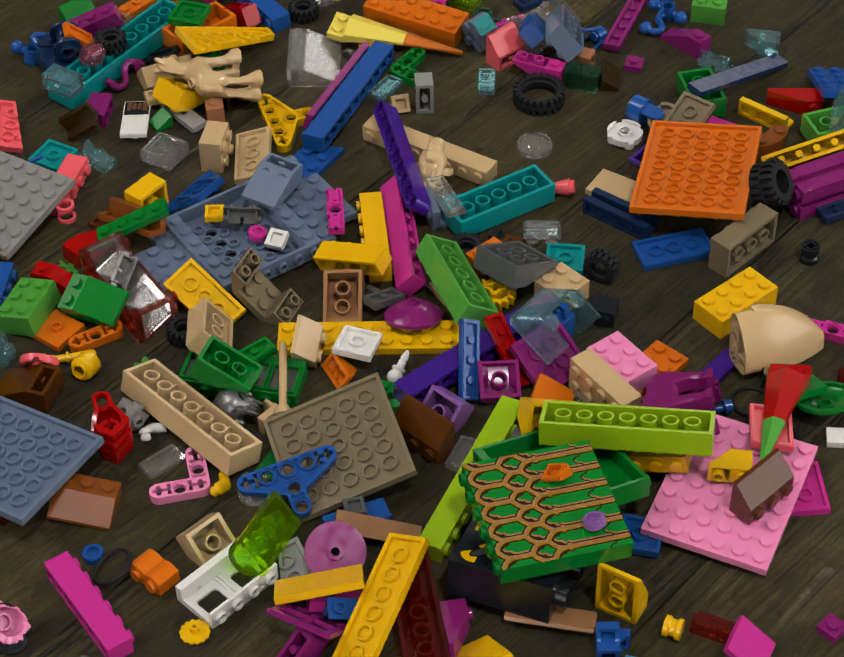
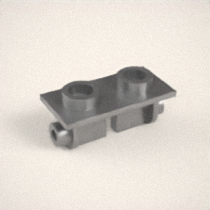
M127 251L120 253L116 265L118 269L114 270L109 283L127 290L139 257H131Z

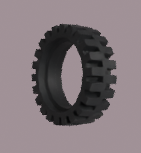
M532 73V76L527 74L525 78L522 76L514 84V105H516L517 109H520V112H525L526 115L532 113L534 117L539 114V117H543V114L546 116H550V113L555 114L556 111L561 110V107L563 108L565 103L564 83L559 78L556 79L554 75L550 77L548 73L545 75L543 73H539V75ZM533 89H544L554 93L555 96L546 100L529 99L523 94Z

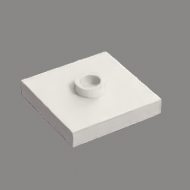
M345 325L332 347V354L371 362L383 339V333Z

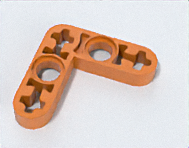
M118 319L114 327L98 324L99 326L70 337L68 340L70 351L74 353L94 349L121 338L124 333L122 323ZM95 335L101 336L98 339H91Z

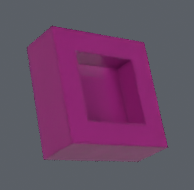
M628 55L624 64V71L641 74L645 58Z
M830 613L817 625L816 632L835 644L844 635V622Z

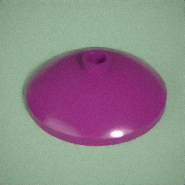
M410 297L394 303L384 312V321L388 325L403 330L427 329L438 325L443 320V312L437 305L416 297Z

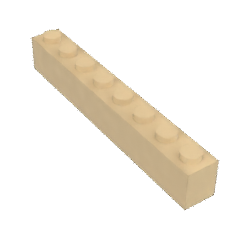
M373 114L362 126L363 140L385 148ZM403 125L415 160L419 161L421 153L427 148L429 139L433 136ZM445 141L444 152L447 156V167L453 169V175L479 185L487 184L497 176L496 160Z

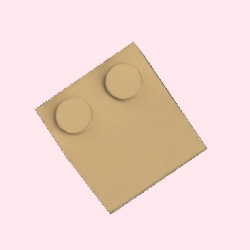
M303 315L297 316L290 350L291 358L307 360V367L317 368V363H321L323 351H320L321 343L325 344L327 335L322 324Z
M219 512L206 515L175 537L186 556L199 567L236 540Z

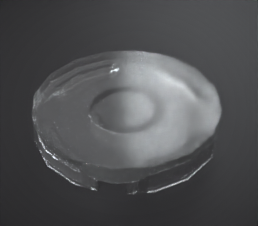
M529 132L523 134L517 140V151L528 159H542L550 155L553 143L551 138L544 133L534 132V134H530Z

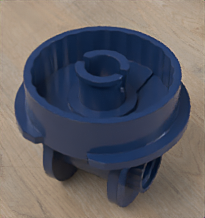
M65 21L53 24L49 29V33L41 36L37 41V46L39 47L36 57L37 62L46 73L52 76L84 55L82 44L78 39L64 37L62 24ZM67 21V22H69V23H71V24L77 26L74 22H72V21Z

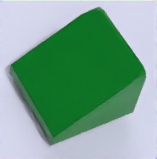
M161 108L149 120V124L157 132L173 126L172 116L164 108Z

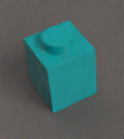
M485 13L473 21L481 37H485L486 34L498 29L489 13Z

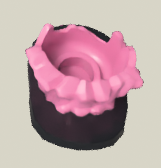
M0 600V652L4 655H14L26 648L28 642L27 632L31 625L28 623V618H26L25 614L20 611V608Z

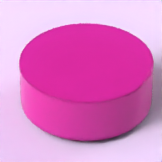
M253 225L248 229V238L252 242L261 243L266 240L267 230L263 226Z

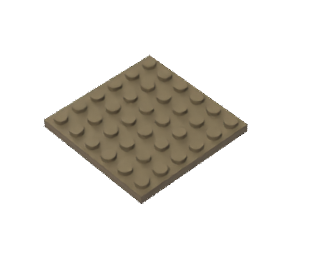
M378 372L263 420L276 462L324 445H331L336 449L337 462L307 491L312 505L311 514L306 518L295 516L298 524L342 507V499L357 496L366 497L418 474ZM328 452L324 453V457L327 459L331 458ZM318 455L315 456L317 460V465H321L320 460L318 459ZM305 459L301 465L309 468L314 462L311 459ZM285 466L281 472L284 475H290L293 472V468ZM297 484L289 487L291 493H298L301 489ZM299 503L296 509L299 512H304L308 509V505L306 503Z

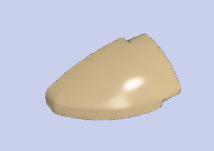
M774 304L752 305L749 310L731 314L729 356L734 366L742 375L761 372L762 367L763 373L767 375L771 364H797L821 351L824 347L825 336L822 329L812 319L795 309Z

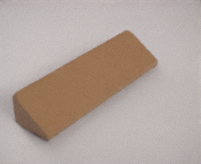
M556 607L548 624L505 611L504 619L505 621L593 634L596 628L597 612Z

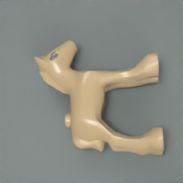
M239 48L231 49L223 56L214 58L195 57L186 62H179V57L176 54L163 58H154L158 66L153 69L155 74H168L179 77L188 83L189 88H192L201 96L206 98H238L256 103L261 101L262 71L260 69L255 70L248 75L240 77L239 67L242 56ZM230 65L224 70H212L214 67ZM228 85H249L238 89L225 87Z

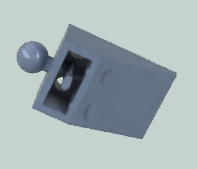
M270 152L260 162L241 198L275 210L302 182L303 164L298 163L295 156L282 157Z

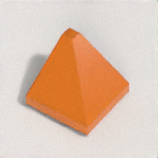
M550 463L547 465L541 481H562L572 476L573 472L568 463Z

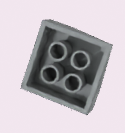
M521 241L477 245L473 267L478 269L481 274L492 277L495 282L506 285V288L517 290V288L528 286L558 265V261Z

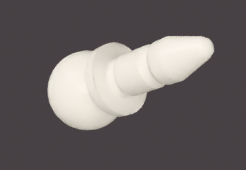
M406 350L401 355L397 365H393L392 369L388 372V382H396L399 378L403 377L405 373L404 367L409 359V350Z

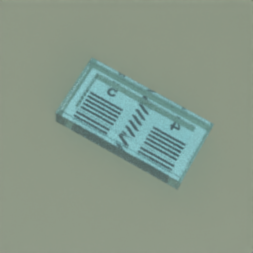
M478 68V95H495L496 69Z
M388 74L368 92V97L378 101H385L403 85V80Z

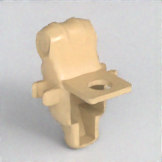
M431 137L429 139L427 148L421 153L419 161H416L425 187H430L434 198H438L443 177L453 175V169L447 167V156L444 152L445 141L439 137Z

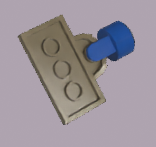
M686 91L682 93L675 104L661 102L658 106H655L652 100L637 94L629 100L625 114L627 119L633 120L640 125L647 122L649 128H651L653 120L705 123L716 107L714 103Z

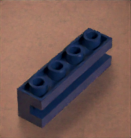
M595 187L592 190L591 196L587 195L583 198L584 214L637 239L650 238L658 230V215L629 213L630 202Z

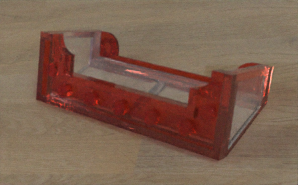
M118 231L78 250L83 275L110 284L109 280L114 270L118 269L116 265L120 253L127 251L131 257H135L130 251L131 243L129 239ZM138 261L126 290L130 292L129 298L118 319L135 340L141 344L147 341L178 311L177 302L179 300L174 291L170 289L164 291Z

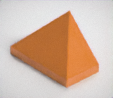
M332 352L321 364L336 389L347 385L358 370L342 356L332 354Z

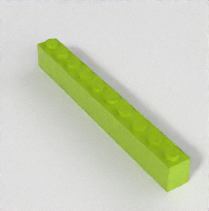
M504 395L501 396L462 464L473 462V449L510 438L515 427H519L517 414L520 400ZM462 465L420 537H425L430 542L424 558L442 563L445 556L450 555L454 540L457 541L459 539L461 528L468 523L472 510L471 504L466 502L465 488L461 487L458 476L461 474Z

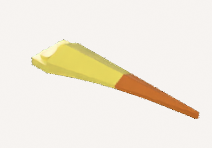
M336 12L326 34V38L339 42L363 43L365 41L367 43H374V41H379L392 45L418 47L463 55L462 50L355 14L350 16Z

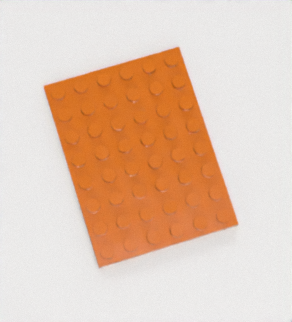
M653 120L630 201L629 213L729 219L734 221L744 220L750 193V169L756 163L762 126Z

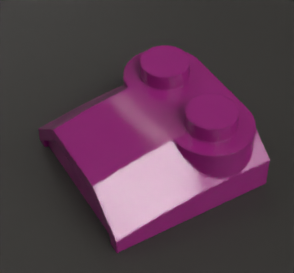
M518 359L477 361L480 402L497 404L502 395L520 400L522 395Z

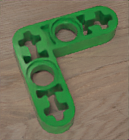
M413 47L390 66L391 78L415 88L414 78L408 77H414V73H421L414 69L426 59L425 48Z

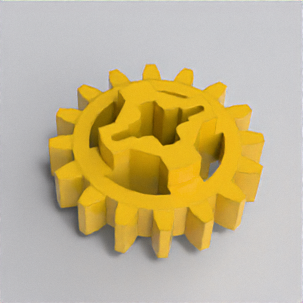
M490 276L487 281L481 279L482 285L499 311H502V307L508 309L509 304H514L516 290L506 288V285L495 282Z

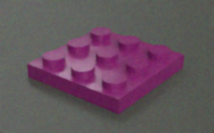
M557 316L508 347L515 359H518L519 365L533 386L540 373L562 385L568 382L570 358L581 353Z

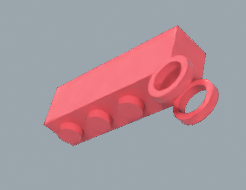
M67 154L57 173L74 179L76 185L49 214L57 216L58 221L62 224H71L76 221L77 216L76 212L73 211L75 208L73 200L76 199L79 189L83 187L86 177L91 173L88 157ZM65 214L73 215V217L68 220H64L61 218Z

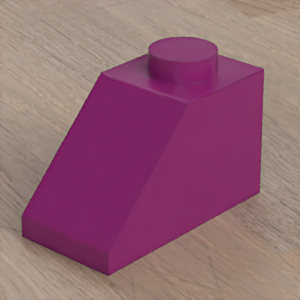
M91 92L90 98L86 101L98 111V125L102 129H107L114 109L113 96L111 93Z
M297 627L276 657H319L329 641L326 638Z

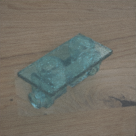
M700 50L701 58H698L696 63L702 68H712L715 65L713 71L717 73L734 67L733 60L729 57Z

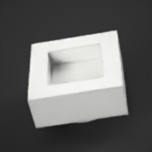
M270 228L264 245L267 248L283 251L290 234L288 231Z

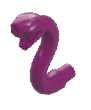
M140 59L126 60L121 68L122 83L119 84L107 78L105 84L116 92L123 91L129 84V67L133 66L137 73L140 66L141 68L145 67V63Z

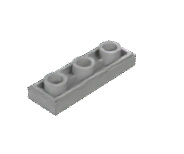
M161 104V108H164L172 118L192 133L198 132L206 126L207 121L192 109L187 112L180 111V113H175L170 110L169 106Z

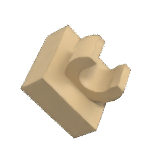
M408 93L390 96L391 105L397 108L398 113L411 112Z

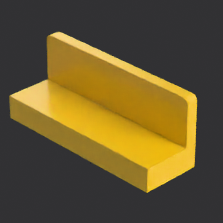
M744 96L739 99L737 113L768 128L771 125H783L790 128L794 124V120L782 113Z

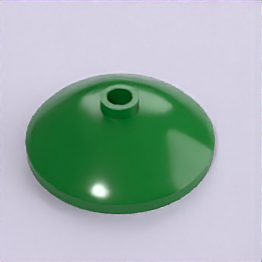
M822 381L827 385L828 392L798 401L796 407L801 411L819 417H830L843 413L844 383Z

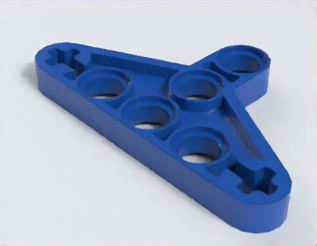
M324 445L242 475L237 480L238 491L241 495L247 497L288 499L295 516L306 518L312 512V505L307 491L337 462L336 449L331 445ZM328 452L331 458L327 459L324 457V453ZM318 455V459L320 460L321 465H317V460L315 456ZM305 459H311L314 462L309 468L303 467L301 464ZM285 466L293 468V472L290 475L282 474L281 471ZM264 474H271L273 476L272 481L266 483L261 480ZM254 478H257V479H258V484H259L261 487H258V488H257V485H256V482H255V479H254ZM245 482H248V484H250L249 489H246V487L244 486ZM297 484L301 489L298 493H291L289 487ZM299 503H306L308 509L304 512H299L296 506Z

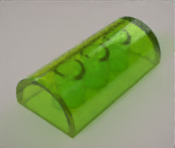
M276 490L269 493L229 548L228 555L232 565L239 572L249 577H261L268 572L302 523Z

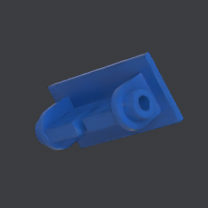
M327 597V607L323 608V616H327L328 620H349L359 598Z

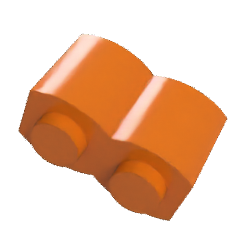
M150 548L133 560L130 567L131 577L136 582L140 581L142 584H145L146 589L150 593H155L158 596H162L180 581L179 570Z

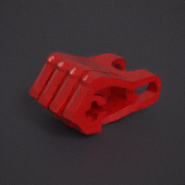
M98 391L92 394L91 397L94 409L91 420V432L103 437L104 444L98 449L103 460L119 464L134 449L129 417L113 403L109 392ZM99 399H105L107 400V403L103 406L98 405L97 401Z

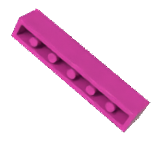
M68 551L44 562L47 578L104 657H125L133 653V642L135 639L129 629L125 630L121 617L118 614L114 615L108 600L104 601L102 599L101 591L97 585L93 586L91 584L88 573L86 571L82 572L77 558H72Z

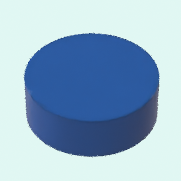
M89 544L82 550L83 561L87 565H96L105 555L103 547L99 544Z

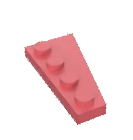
M0 100V151L23 154L16 101Z

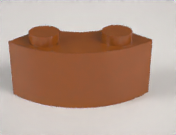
M771 125L770 129L761 135L756 163L760 162L761 156L786 148L789 126Z

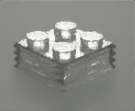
M158 132L140 150V155H142L141 161L163 168L165 171H171L190 152L188 150L189 142Z
M525 220L523 222V239L531 244L538 243V240H546L548 244H555L557 240L561 239V222L559 220Z

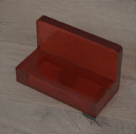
M698 611L692 615L689 633L726 645L736 622Z

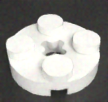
M622 119V122L619 123L614 121L607 128V141L609 144L631 150L642 141L643 129L641 130V125L633 120Z

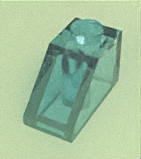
M747 28L745 44L760 56L778 54L781 32Z

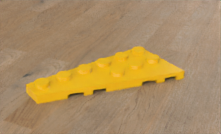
M175 26L174 31L194 55L273 41L275 34L268 27Z

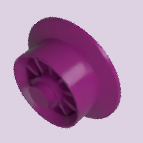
M341 521L326 522L315 528L309 535L304 550L306 564L312 573L362 564L363 566L367 553L366 544L360 532L352 525Z

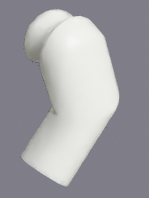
M159 422L151 423L139 430L140 440L143 442L150 441L151 434L167 432L166 426Z

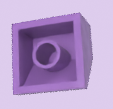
M433 384L423 401L425 405L452 421L455 433L466 424L474 409L473 405L445 387Z

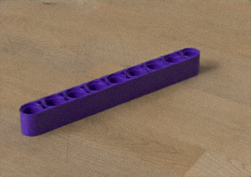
M380 100L376 103L373 113L407 209L424 216L429 212L431 202L396 107Z

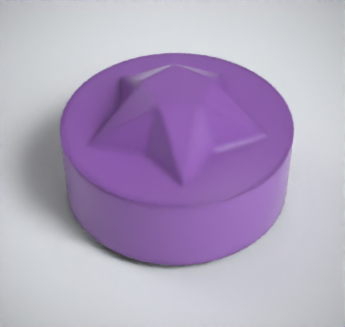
M600 511L589 512L583 517L584 528L588 531H598L604 528L607 523L605 514Z

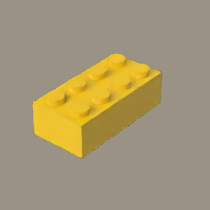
M748 267L695 300L692 318L719 339H722L730 333L732 313L749 310L752 305H775L778 286L753 268Z

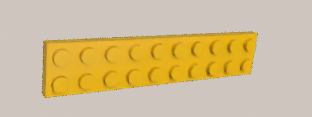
M442 320L434 327L421 330L398 329L388 325L385 321L318 322L323 325L324 332H327L325 344L321 343L320 351H323V355H330L332 347L345 325L383 333V339L374 355L403 354L406 350H409V354H442L459 343V325L454 320ZM296 322L279 323L277 356H279V343L282 341L287 344V356H291L290 350Z

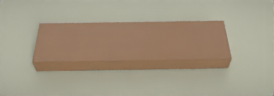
M339 509L336 510L334 521H341L352 525L360 532L363 538L383 542L386 541L389 532L420 537L422 526Z

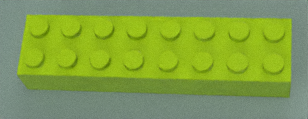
M544 400L539 420V445L552 447L589 440L592 449L653 452L656 454L697 455L699 457L712 456L716 411Z

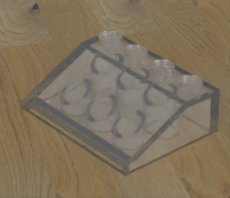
M290 29L286 69L288 87H328L340 72L342 43L326 38L325 35L309 29Z

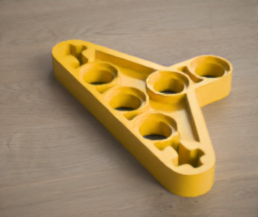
M261 94V101L257 105L266 127H271L274 146L278 152H289L292 149L298 126H303L306 118L305 115H307L311 107L293 110L273 96Z

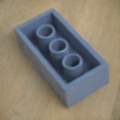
M561 4L546 16L545 41L550 47L553 46L557 50L556 54L561 60L564 59L568 63L584 50V32H582V26L565 6Z

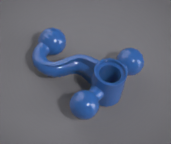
M649 0V8L653 11L659 10L655 17V23L658 28H652L650 22L644 21L640 24L639 30L645 35H659L665 30L664 22L675 20L677 24H684L687 21V14L683 11L676 12L675 2L672 0H663L662 2L661 0Z
M32 33L30 36L32 43L26 44L25 47L21 41H13L10 46L11 51L15 54L23 53V61L27 65H37L36 57L39 49L37 41L39 40L38 38L47 33Z

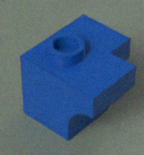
M596 622V657H620L623 651L629 650L630 629H620L619 622Z

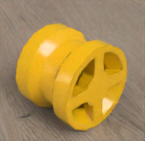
M667 614L661 636H671L674 640L680 641L685 626V619L680 618L677 620L672 615Z

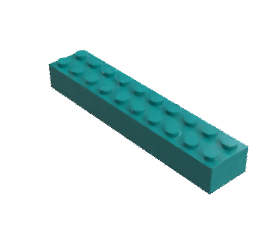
M158 0L122 26L121 30L124 29L126 32L128 45L126 50H123V53L118 52V55L112 54V56H109L107 54L105 56L103 53L100 54L95 46L91 51L89 50L47 80L49 98L73 110L90 98L91 92L99 93L108 86L105 84L107 78L113 81L122 76L121 68L126 60H144L151 52H155L164 45L162 28L168 25L167 18L177 3L170 0Z

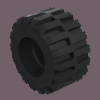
M772 159L755 163L752 166L749 175V187L756 204L761 202L769 208L789 204L792 200L791 197H793V180L787 165L780 159Z

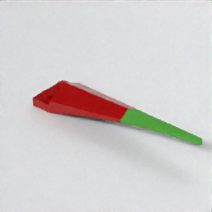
M770 365L766 377L760 460L772 452L790 414L809 386L812 365Z

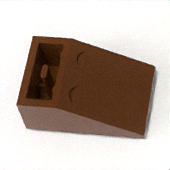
M41 363L10 369L0 383V396L47 413L64 386L61 367Z

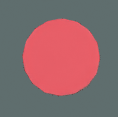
M26 353L21 355L19 359L20 367L41 363L59 367L60 364L58 358L42 353Z

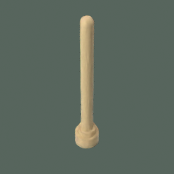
M283 341L279 343V404L275 407L274 416L291 409L287 404V344Z

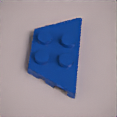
M303 146L294 155L298 163L303 164L302 179L316 172L321 176L345 153V148L328 146L324 153L305 149Z
M211 170L206 171L168 203L169 213L208 199L210 194L217 192L220 189L219 187L225 183L222 176L217 175L215 172L212 173Z

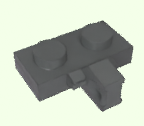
M369 285L365 287L363 304L372 310L379 311L382 308L404 300L405 294L394 287L379 290Z

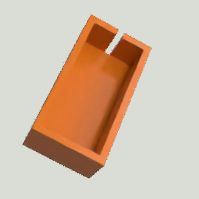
M217 1L210 3L212 11L202 27H237V17L233 12L225 9ZM168 24L162 28L163 44L166 47L178 45L181 49L179 56L194 55L174 33L175 25Z

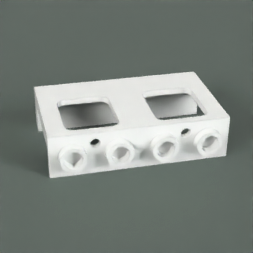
M240 536L175 585L177 600L198 618L205 621L210 628L214 629L219 624L224 623L234 612L242 609L252 598H256L266 587L274 584V581L279 578L277 563L269 566L248 550L247 540ZM248 565L260 573L244 587H240L231 579L233 575ZM219 591L227 600L213 611L208 613L198 605V602L211 592Z

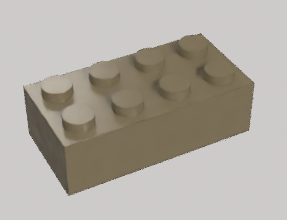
M760 202L745 213L744 220L734 221L732 224L727 225L724 230L715 234L710 240L708 267L727 278L775 241L778 212Z

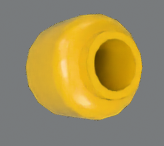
M90 351L81 352L71 362L73 375L83 381L91 379L101 368L99 358Z

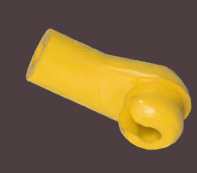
M222 471L218 474L219 481L210 487L209 491L213 497L223 495L231 488L229 476L225 475Z

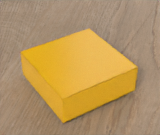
M224 204L205 205V222H223Z

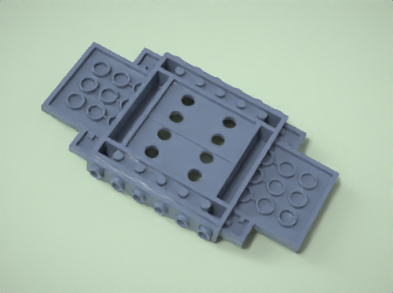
M316 172L303 178L299 186L275 210L241 198L250 180L167 216L166 233L148 238L153 247L131 256L139 257L133 276L155 301L164 308L178 300L163 286V283L192 258L234 297L231 271L249 247L264 260L258 269L270 280L312 260L323 240L336 241L335 235L328 234L326 189L332 187ZM343 198L344 220L347 223L357 218V211ZM224 204L227 207L229 205H237L239 207L253 205L261 208L262 222L258 225L263 226L267 230V235L270 228L289 232L290 236L284 250H278V252L274 253L268 251L271 248L265 247L264 242L256 243L249 240L248 229L253 225H244V221H241L240 225H227V223L205 222V205ZM331 210L333 213L340 212L339 210ZM210 232L216 233V235L213 237L207 234ZM220 242L226 243L224 247L216 245ZM230 253H235V254H236L235 257H230V256H226V255H228V254H230Z

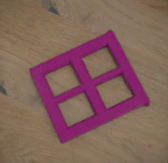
M299 602L282 604L266 609L267 614L328 640L341 636L347 625L342 620H328L327 616H323V612H309L307 606Z

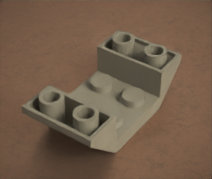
M249 247L231 271L233 294L260 321L277 326L279 323L290 322L304 301L291 288L281 293L259 271L258 268L264 260Z

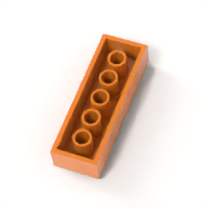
M367 0L363 5L364 18L415 33L417 36L453 48L457 47L464 36L462 24L469 20L468 12L428 0Z

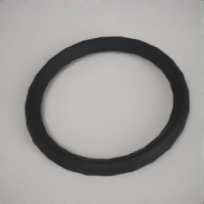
M748 385L734 390L730 396L734 411L743 417L749 418V414L740 411L735 406L734 398L740 391L748 389L760 391L765 395V390L761 387Z
M117 548L105 554L97 562L93 570V581L95 584L110 586L121 580L132 565V553L126 548ZM116 553H126L128 563L124 570L108 582L99 581L97 572L103 562Z

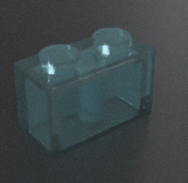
M52 64L41 74L43 89L73 99L84 89L82 73L58 64Z

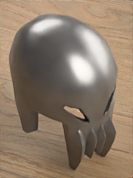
M229 389L220 391L213 401L215 406L240 425H246L243 419L244 415L259 417L260 414L255 412L258 410L255 407H258L257 404H264L254 399L253 394L250 392L247 394Z

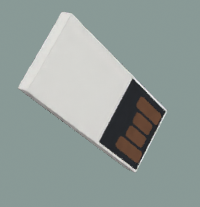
M146 101L125 102L120 138L137 139L147 137L151 105H148Z

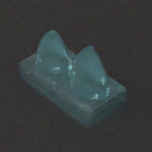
M89 139L84 142L83 151L77 154L88 157L89 165L104 174L117 165L116 158L108 155L102 148L96 149Z

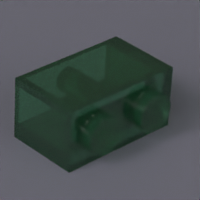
M569 61L564 69L563 83L565 88L597 94L601 85L602 67Z

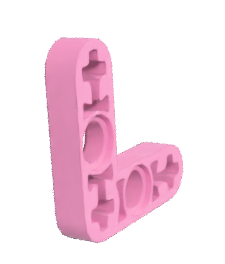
M192 447L187 448L185 457L189 478L153 485L149 489L151 502L156 505L207 496L210 493L211 484L206 459ZM193 455H197L198 461H194ZM195 469L204 470L202 473L199 474L193 473ZM178 488L186 489L182 493L175 492V490Z

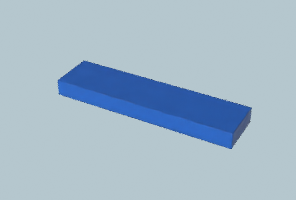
M462 318L459 319L458 396L465 401L477 402L480 401L477 363L480 360V320Z

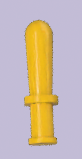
M93 349L85 350V351H90V352L94 353V354L97 356V352H96L95 350H93ZM84 351L66 352V354L55 355L54 357L58 358L60 363L67 362V364H70V361Z

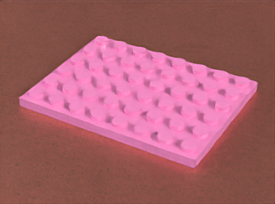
M716 414L720 434L714 437L712 456L699 457L693 455L689 473L666 474L641 526L640 534L649 535V537L654 539L658 538L663 542L766 576L813 464L818 446L794 439L793 453L781 451L794 475L793 490L787 497L781 498L774 508H769L761 519L755 520L748 525L729 511L733 483L708 481V465L728 450L739 449L753 451V467L760 461V449L750 448L749 424Z

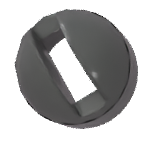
M350 48L344 50L341 53L342 60L347 63L355 51Z

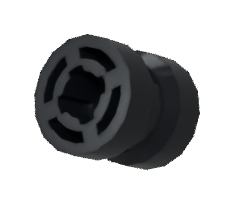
M807 239L802 242L799 261L803 265L813 266L818 263L820 243L813 239Z

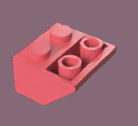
M510 22L486 34V63L498 72L514 64L512 59L518 50L525 51V43L518 35L519 31L514 22Z

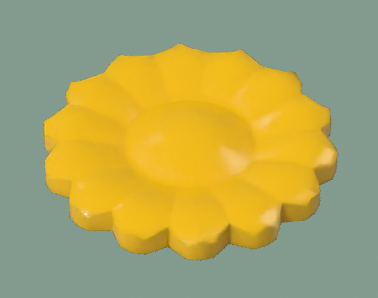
M192 619L190 622H185V625H182L181 630H179L180 639L190 645L204 643L211 633L210 626L200 619Z

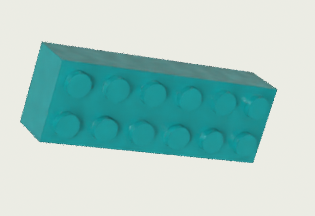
M533 164L442 201L441 219L456 236L459 233L463 235L464 232H467V234L474 233L475 235L495 225L554 202L556 184L539 167Z

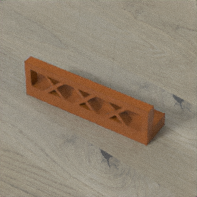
M116 196L111 197L109 210L98 213V219L110 223L143 206ZM166 217L134 232L148 238L165 234Z

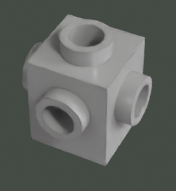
M123 397L117 405L129 417L131 428L136 432L140 430L150 416L144 411L145 407L136 400L133 402Z

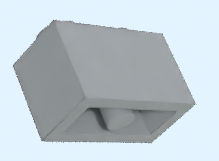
M432 72L414 73L416 114L434 113Z

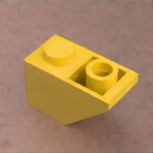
M728 450L709 463L707 480L733 483L752 468L753 451Z

